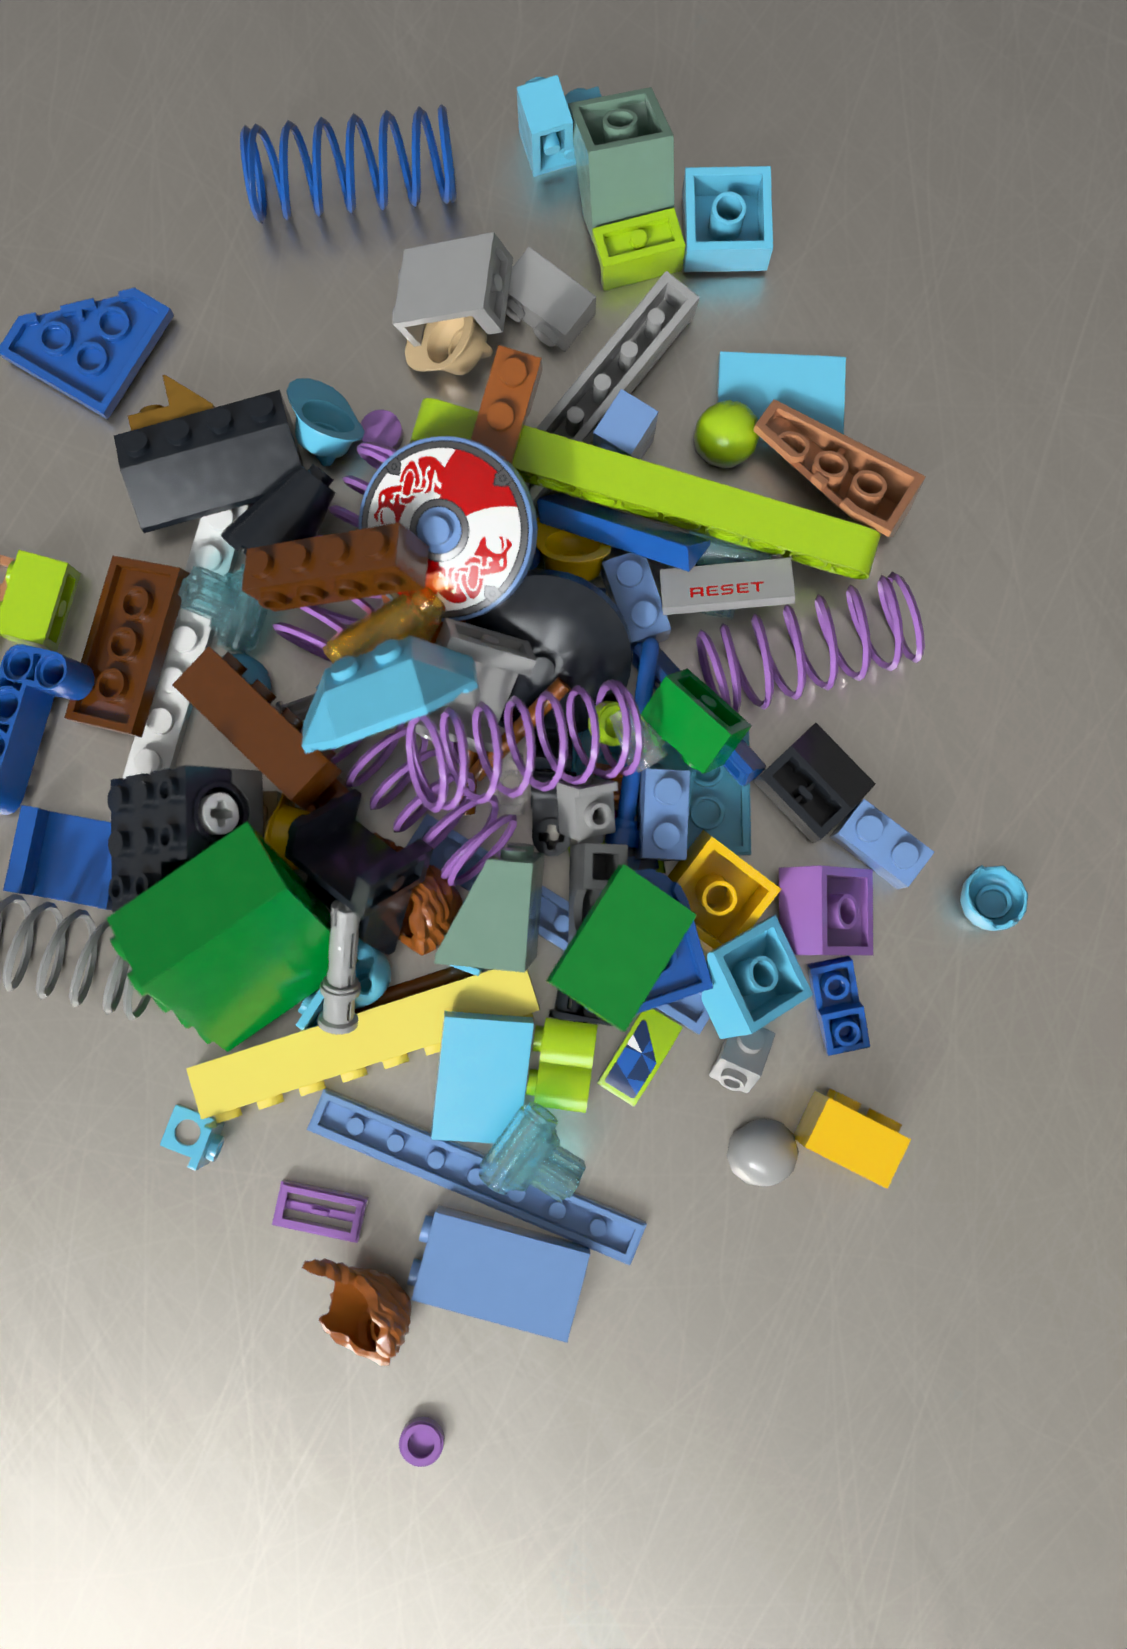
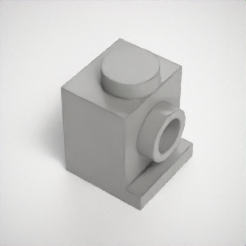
M590 775L585 783L577 786L564 780L557 783L560 834L577 840V844L603 843V835L615 832L613 791H618V783L616 781Z

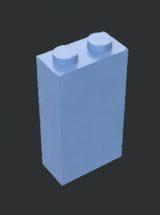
M438 1205L434 1217L425 1216L419 1241L426 1243L422 1260L414 1258L407 1285L415 1287L411 1300L568 1342L590 1258L589 1248L573 1241Z

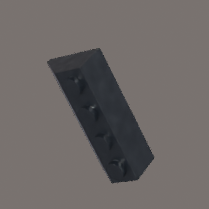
M280 390L114 435L119 468L143 533L255 503L300 465L303 466L293 422Z

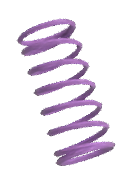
M364 442L357 446L358 454L377 470L382 465L381 462L384 463L391 455L398 451L376 442ZM352 475L342 477L348 487L362 495L365 494L368 482ZM338 505L328 507L332 515L359 528V515ZM380 595V596L369 597V598L382 599L381 595ZM363 598L351 601L362 608L372 620L348 617L316 605L300 608L338 631L351 641L358 650L339 647L311 632L288 623L278 622L273 624V628L277 634L291 643L334 663L346 656L358 657L366 653L363 642L343 624L359 628H371L380 624L375 609Z
M891 572L888 577L881 575L877 583L881 605L895 637V654L893 661L890 663L885 662L872 645L862 598L858 589L851 584L846 591L847 603L863 648L862 667L858 673L853 671L842 656L837 646L834 623L827 601L820 594L817 595L814 602L816 613L830 653V676L827 682H824L817 675L804 651L795 611L792 606L786 604L783 608V615L790 639L796 651L798 685L795 692L788 687L779 673L770 653L762 619L754 613L751 622L762 654L765 674L764 701L758 698L749 684L736 655L728 625L722 623L720 633L728 657L733 689L732 708L739 713L741 686L752 703L765 710L772 702L774 680L785 695L797 700L804 692L806 673L817 686L829 690L836 682L839 666L848 676L860 681L865 678L868 672L871 658L878 666L889 671L897 668L902 654L917 664L924 655V630L916 600L907 582L902 576ZM893 580L900 587L912 616L916 634L917 649L915 655L908 647L903 636L901 612L893 587ZM700 629L696 637V643L705 683L720 697L711 674L706 653L707 649L716 675L721 698L731 706L725 674L714 643L710 636Z
M611 679L602 683L597 695L596 706L604 702L607 691L611 689L617 697L622 714L623 747L619 762L617 763L608 745L600 743L599 720L591 696L579 685L571 689L566 702L569 734L578 756L587 767L583 774L573 777L564 772L568 756V734L563 709L558 699L547 690L542 692L536 704V726L544 755L552 769L556 772L552 780L542 783L535 780L532 776L535 766L536 744L530 713L522 700L512 696L506 703L504 712L505 732L513 761L524 778L520 786L510 789L500 782L503 751L497 718L492 708L483 701H480L473 712V736L481 765L491 784L486 793L477 795L466 786L469 771V755L464 726L458 713L448 706L441 714L440 734L431 718L427 715L409 721L406 731V754L410 777L422 804L436 813L441 811L442 808L447 811L456 808L463 795L478 804H483L491 799L496 789L502 794L514 798L522 795L528 784L546 792L554 789L561 778L565 782L577 786L585 783L592 773L605 780L616 777L619 773L628 776L633 774L639 765L644 747L643 724L639 708L633 695L621 682ZM578 694L582 696L586 703L590 717L592 733L590 760L582 747L576 728L574 701ZM547 699L554 709L558 723L560 739L559 762L556 761L551 751L545 730L544 703ZM514 705L517 706L521 713L525 727L527 742L526 766L521 759L513 730L512 711ZM630 708L635 726L636 749L632 764L624 767L631 747ZM482 710L488 719L492 734L494 750L493 769L489 763L481 733ZM449 716L454 724L458 739L460 773L452 754L449 739ZM420 720L429 730L435 746L440 775L439 797L429 784L419 758L415 728ZM600 747L605 759L613 769L604 771L595 767ZM449 768L458 787L455 797L446 801L449 788Z
M404 723L397 725L393 733L381 739L358 759L346 777L347 787L361 785L378 771L389 758L399 739L406 735L407 727L404 728ZM420 735L421 746L418 753L422 763L428 758L437 755L435 749L427 751L428 739ZM364 738L349 743L331 761L336 764L343 760ZM384 749L374 763L360 776L355 778L365 764L379 751ZM407 762L397 768L376 789L370 799V810H377L386 806L410 782L411 777ZM448 768L449 783H451L454 779ZM468 772V788L474 793L475 778L473 773ZM402 775H404L400 779V781L395 785V787L391 789L383 798H381L383 794L389 789V787L393 785ZM440 777L431 784L437 796L440 790ZM492 795L488 801L491 802L492 808L482 830L458 849L441 869V879H447L449 886L462 885L472 879L482 870L487 859L501 850V848H504L517 827L516 814H508L497 819L499 811L497 796ZM418 796L408 803L393 823L394 833L407 830L427 811L428 808L421 804L422 802ZM464 796L461 804L436 823L422 840L435 849L457 825L465 811L478 805V803ZM509 822L507 829L491 850L476 865L455 879L458 871L470 860L484 840L502 825Z

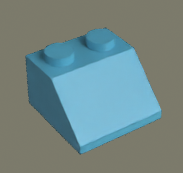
M776 915L768 917L707 954L706 964L713 988L703 991L701 1000L720 1039L753 1034L813 995Z

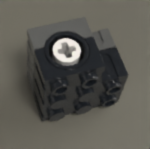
M183 765L176 767V769L168 768L152 771L150 774L142 773L127 776L126 778L111 779V789L109 790L107 801L111 811V834L108 840V849L111 854L112 878L109 883L112 912L122 908L247 821L264 838L262 772L259 770Z

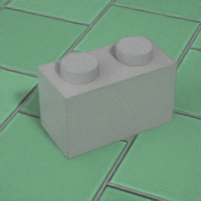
M528 247L511 270L506 315L516 322L523 320L534 328L535 335L544 344L550 347L556 345L566 352L596 314V296L535 250Z

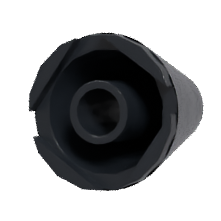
M312 464L308 470L300 465L230 523L220 534L221 537L237 552L240 548H243L242 552L246 555L249 548L317 536L329 509L328 507H330L336 493L329 487L334 479L315 464Z

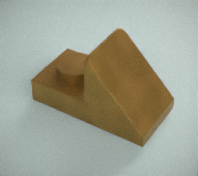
M162 375L169 406L149 405L143 407L139 413L128 415V420L132 431L215 408V406L167 375Z

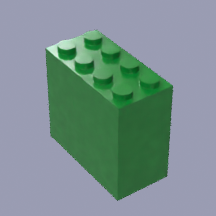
M248 821L106 918L114 933V936L110 938V942L117 954L124 961H128L132 970L127 973V977L135 990L143 997L147 994L151 995L163 1012H174L185 1028L189 1029L193 1026L207 1044L214 1042L227 1052L320 989V983L327 975L332 921L331 913L306 887V882Z

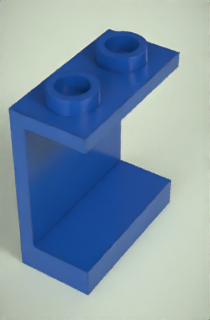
M21 805L3 891L112 910V900L109 896L112 865L111 854L108 849L111 822Z

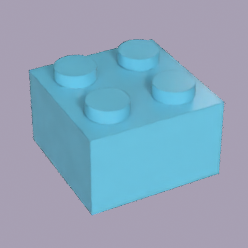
M771 166L685 168L682 187L683 239L686 245L683 264L684 272L767 271L773 251Z

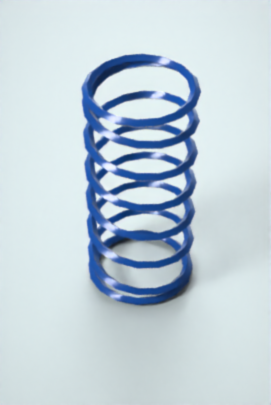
M442 104L438 107L445 179L427 112L420 106H418L413 115L412 176L398 123L394 115L388 110H385L380 119L379 173L367 129L362 119L354 113L350 117L346 129V170L334 130L323 117H320L314 126L312 163L303 136L297 125L287 120L281 130L279 162L265 129L256 123L252 129L244 125L240 133L241 160L248 200L254 218L263 224L267 215L265 183L256 142L257 133L261 137L269 157L283 217L287 221L291 218L288 180V139L290 130L294 135L302 158L315 214L318 217L322 216L324 212L321 176V136L323 128L334 156L346 209L352 214L356 209L354 173L355 125L362 140L379 208L384 211L388 206V123L395 141L410 203L416 207L420 202L421 122L426 135L440 196L446 204L450 201L454 203L457 195L446 107Z

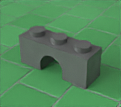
M591 843L570 845L568 945L618 865L625 864L627 866L628 845Z

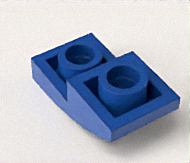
M850 956L807 964L813 1000L826 1054L831 1056L871 1047L864 1006L859 1000L853 960Z

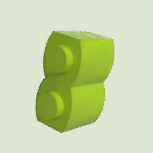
M546 1017L544 1026L536 1025L532 1051L541 1052L539 1069L529 1070L526 1095L535 1096L533 1106L586 1113L597 1024Z

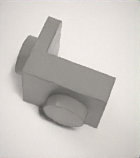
M762 1027L750 1035L725 1038L719 1057L712 1066L709 1076L718 1080L727 1089L749 1093L762 1075L776 1033Z

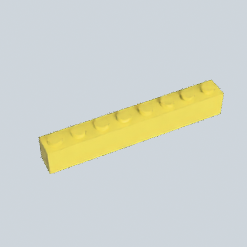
M493 969L483 972L479 976L474 975L356 1013L358 1015V1026L351 1033L331 1034L316 1026L186 1068L201 1120L215 1115L216 1122L221 1123L243 1115L240 1107L257 1102L259 1110L284 1102L282 1093L299 1088L300 1095L304 1096L325 1089L324 1080L341 1075L343 1083L368 1075L366 1066L381 1061L384 1069L410 1061L407 1053L424 1048L426 1056L440 1052L444 1011L533 1017L532 1013L539 1011L540 1005L528 969L525 973Z

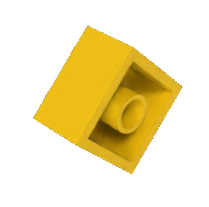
M702 830L687 850V860L679 861L668 875L670 880L681 885L689 901L691 911L697 914L694 922L699 939L712 949H716L753 927L781 891V888L704 830Z
M829 1088L826 1096L814 1090L794 1132V1139L805 1148L888 1189L911 1141L910 1138L899 1133L902 1124L870 1108L866 1115L859 1113L861 1103Z

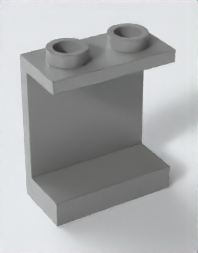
M494 232L404 249L402 267L398 274L399 286L396 305L392 313L393 325L414 347L421 346L424 324L472 316L488 335L502 333L513 256Z
M445 617L435 644L473 657L477 669L478 688L469 693L462 692L455 700L425 715L431 718L440 734L441 714L449 706L458 713L463 723L468 750L477 752L472 726L474 708L480 701H483L492 708L497 722H499L518 674L530 677L537 660L530 643L526 640ZM482 710L481 733L484 748L486 751L494 752L489 722ZM449 716V739L451 742L458 743L455 727ZM421 720L417 722L415 732L425 739L432 741L425 724Z

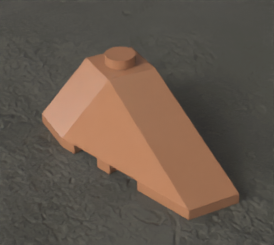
M773 399L757 421L753 430L849 517L887 537H894L909 513L926 477Z

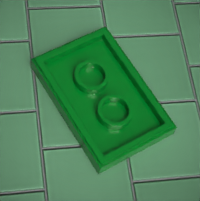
M619 864L546 981L618 1030L626 1032L697 914L625 864Z

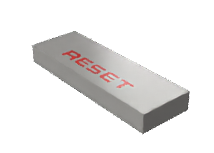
M791 558L694 566L690 572L679 568L660 569L663 615L795 604Z

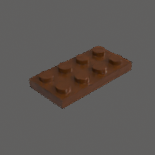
M112 555L81 659L82 663L90 666L93 670L94 686L85 698L69 700L64 716L65 719L142 738L190 576L189 572L180 567Z

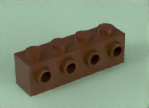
M398 522L249 548L246 553L242 591L259 601L261 607L275 612L425 589L429 546Z
M208 646L172 685L285 796L304 810H307L343 772L331 761L336 756V752L332 749H318L314 752L305 753L302 747L303 733L301 732L304 722L288 707L280 712L272 704L277 696L261 681L256 679L253 684L247 681L242 675L248 669L229 651L222 657Z

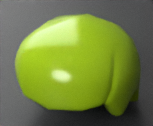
M725 400L710 406L701 414L695 426L693 438L696 452L707 464L720 468H731L744 462L755 452L760 438L753 431L758 421L757 416L747 405L738 401Z

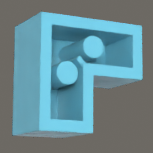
M558 75L548 78L536 77L530 79L524 85L516 87L519 133L533 177L576 165L573 145V120L568 103L602 97L599 87L587 90L584 88L574 89L564 96Z

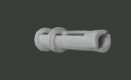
M336 900L331 904L332 921L329 941V964L327 975L320 983V993L324 996L323 1011L318 1015V1026L327 1033L347 1034L354 1031L358 1026L355 1000L361 993V984L356 977L355 971L360 917L339 900Z

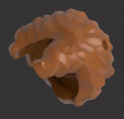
M377 832L373 833L396 852L404 848L399 845L396 846L394 841L381 837ZM430 864L424 882L411 889L412 892L398 938L399 941L421 956L439 948L463 905V900L456 887L449 886L447 879H441V870Z
M326 1258L320 1261L317 1259L305 1261L302 1269L335 1281L334 1290L330 1294L329 1312L319 1317V1322L326 1334H330L336 1344L354 1351L356 1355L375 1361L381 1366L390 1365L391 1358L395 1357L396 1353H399L400 1346L405 1343V1336L409 1333V1325L411 1323V1300L404 1289L397 1283L395 1278L374 1269L349 1267L343 1262L335 1263Z

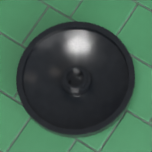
M550 569L529 570L521 585L504 603L486 614L465 620L467 624L526 640L530 643L537 662L530 677L518 674L508 698L509 700L512 696H516L525 703L527 708L557 677L567 683L571 689L576 685L584 688L591 696L595 706L599 689L605 681L613 679L621 682L625 687L628 685L632 666V643L625 619L615 603L601 589L574 574ZM611 689L608 690L604 701L618 702L614 692ZM570 691L559 701L563 709L567 729L569 728L566 717V702ZM580 694L576 695L574 701L577 733L589 729L588 710ZM514 705L512 711L513 723L521 716L516 705ZM504 708L503 713H502V715H501V717H500V720H499V722H498V725L501 726V727H503V728L505 729V725H504V712H505V708ZM552 708L544 716L545 728L558 729L557 719Z

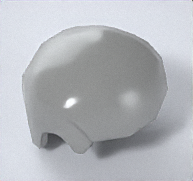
M762 1118L749 1122L741 1129L735 1131L730 1137L727 1158L732 1172L746 1184L767 1187L782 1182L794 1171L799 1150L794 1134L782 1122L773 1119L767 1120Z

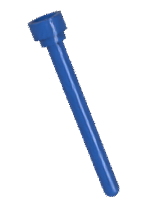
M654 638L644 640L641 649L634 697L640 714L653 695L659 654V642ZM642 718L644 734L642 759L633 774L623 775L617 818H615V832L605 834V844H625L632 848L639 847L640 831L637 830L638 821H634L648 729V724ZM634 724L631 733V747L624 767L631 765L634 760L636 749Z

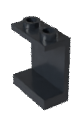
M355 788L338 798L330 799L325 805L307 815L298 816L288 829V840L284 857L357 916L364 919L424 882L433 848L420 838L396 852L356 820L362 793Z

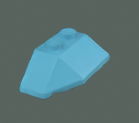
M409 636L399 641L396 639L384 641L376 646L373 651L358 657L346 656L335 661L329 668L325 669L303 723L302 747L305 753L314 752L318 749L326 750L344 746L428 714L455 700L462 692L469 693L477 689V669L473 657Z

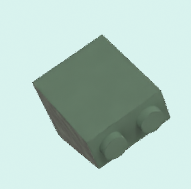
M652 87L568 103L573 120V145L583 216L591 238L592 228L674 208V135Z
M508 843L507 848H501V850L488 858L435 954L434 964L525 973L537 957L545 853L534 852V845Z

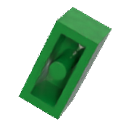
M688 668L665 676L640 714L641 718L650 725V729L655 736L672 745L682 755V759L688 766L699 770L702 774L724 765L752 726Z

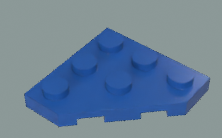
M131 288L119 291V296L99 301L90 298L60 306L61 310L42 315H37L36 312L18 316L0 344V356L108 420L174 314L169 307L140 290Z

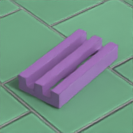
M284 1179L281 1181L272 1225L358 1243L369 1197ZM294 1193L356 1206V1210L352 1212L290 1199L288 1194ZM285 1208L353 1222L352 1228L346 1229L285 1216Z

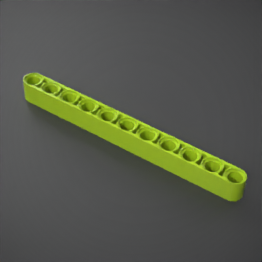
M424 398L421 402L410 444L425 438L439 436L471 440L479 411L438 399ZM526 425L523 427L512 464L524 482L780 558H791L794 562L852 579L866 580L869 578L881 537L879 532L866 526Z

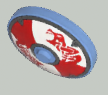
M439 436L425 438L408 444L396 451L379 467L369 482L362 499L359 513V529L400 522L429 546L425 589L386 595L396 605L413 615L434 621H444L445 617L461 621L486 614L504 603L517 590L532 564L537 543V517L531 494L524 480L511 463L492 448L479 442L459 437Z

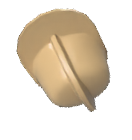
M472 316L424 324L421 346L414 347L407 340L405 357L407 364L413 370L421 372L442 370L456 375H464L476 366L479 359L490 357L493 350L486 343V332Z

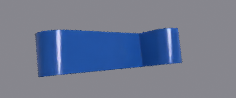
M17 644L5 653L0 665L1 815L14 813L23 801L54 697L57 696L69 700L85 698L94 686L95 678L90 666L58 652L24 644Z

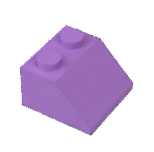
M834 866L779 867L778 887L781 888V891L778 893L779 923L794 955H873V869Z

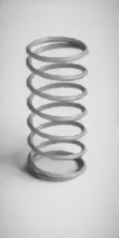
M12 894L0 902V937L2 930L1 911L8 904L19 903L23 908L25 916L12 940L3 969V984L7 992L13 991L19 986L27 970L33 943V921L44 910L52 911L55 915L57 929L46 947L37 975L36 991L40 1000L50 996L59 978L65 950V930L76 918L85 919L89 939L75 967L69 993L70 1002L73 1007L82 1004L89 991L95 970L97 940L106 928L110 926L108 921L106 920L96 928L87 910L79 909L63 920L60 910L52 902H45L31 911L30 906L22 895ZM25 936L20 964L11 982L15 958ZM56 949L51 975L45 987L49 964ZM117 955L107 980L103 997V1010L106 1015L114 1012L123 993L124 1012L129 1020H135L145 1011L152 996L147 994L142 997L137 1008L132 1012L133 986L127 977V973L132 969L130 965L128 968V961H124L119 955ZM85 966H86V971H85L84 979H83L81 988H80V990H79V986H80V982H81V979H82L83 971H84Z

